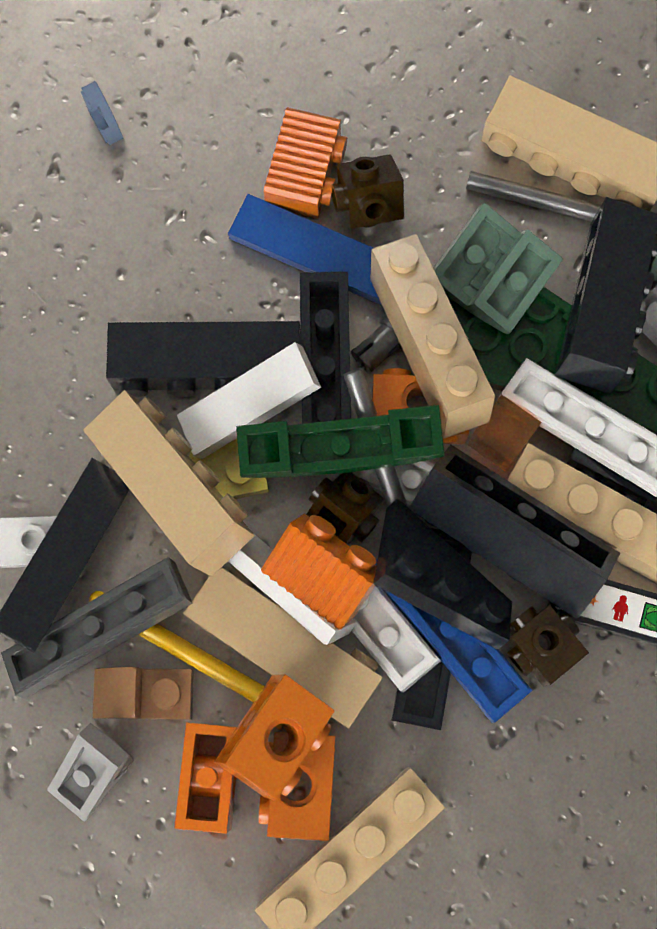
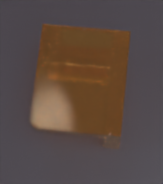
M501 394L493 405L489 423L476 428L468 446L507 472L542 422Z

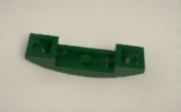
M439 405L388 410V415L296 425H288L287 421L236 426L241 478L298 477L365 471L441 458L445 455Z

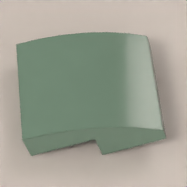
M483 203L478 206L433 269L447 297L494 328L509 334L560 265L563 258L530 230L518 231L490 206Z

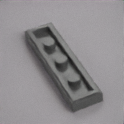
M167 557L55 621L49 627L34 653L18 644L1 652L15 696L22 699L29 697L193 604L176 563Z

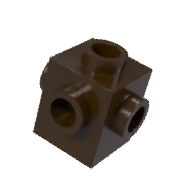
M391 154L373 158L359 157L351 162L337 164L338 183L331 185L332 200L335 211H343L350 229L368 228L380 223L404 219V179Z
M352 472L342 473L333 482L327 477L321 481L309 497V501L313 504L306 515L309 517L311 515L320 516L330 522L336 530L335 536L347 545L355 538L362 543L379 523L380 519L374 514L385 498L373 490L366 480L357 477Z
M549 605L538 613L531 606L511 622V628L515 632L510 636V641L507 642L512 648L507 652V655L524 676L532 673L543 687L554 683L589 654L588 650L576 637L580 632L578 626L562 609L555 612ZM539 635L547 640V650L539 645Z

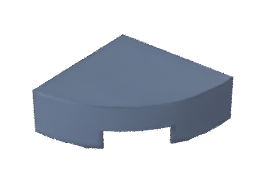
M94 81L82 87L81 94L86 107L104 141L111 145L123 139L115 117L97 82Z

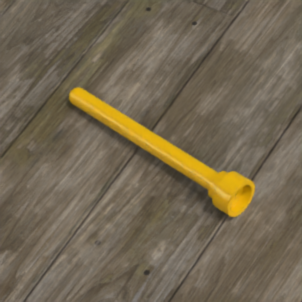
M93 592L89 597V602L103 595L105 592ZM158 623L138 634L253 703L264 688V685ZM280 724L275 726L279 730H282L284 728Z

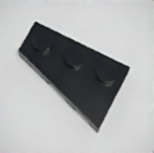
M398 498L386 508L374 584L495 649H499L509 642L512 601Z

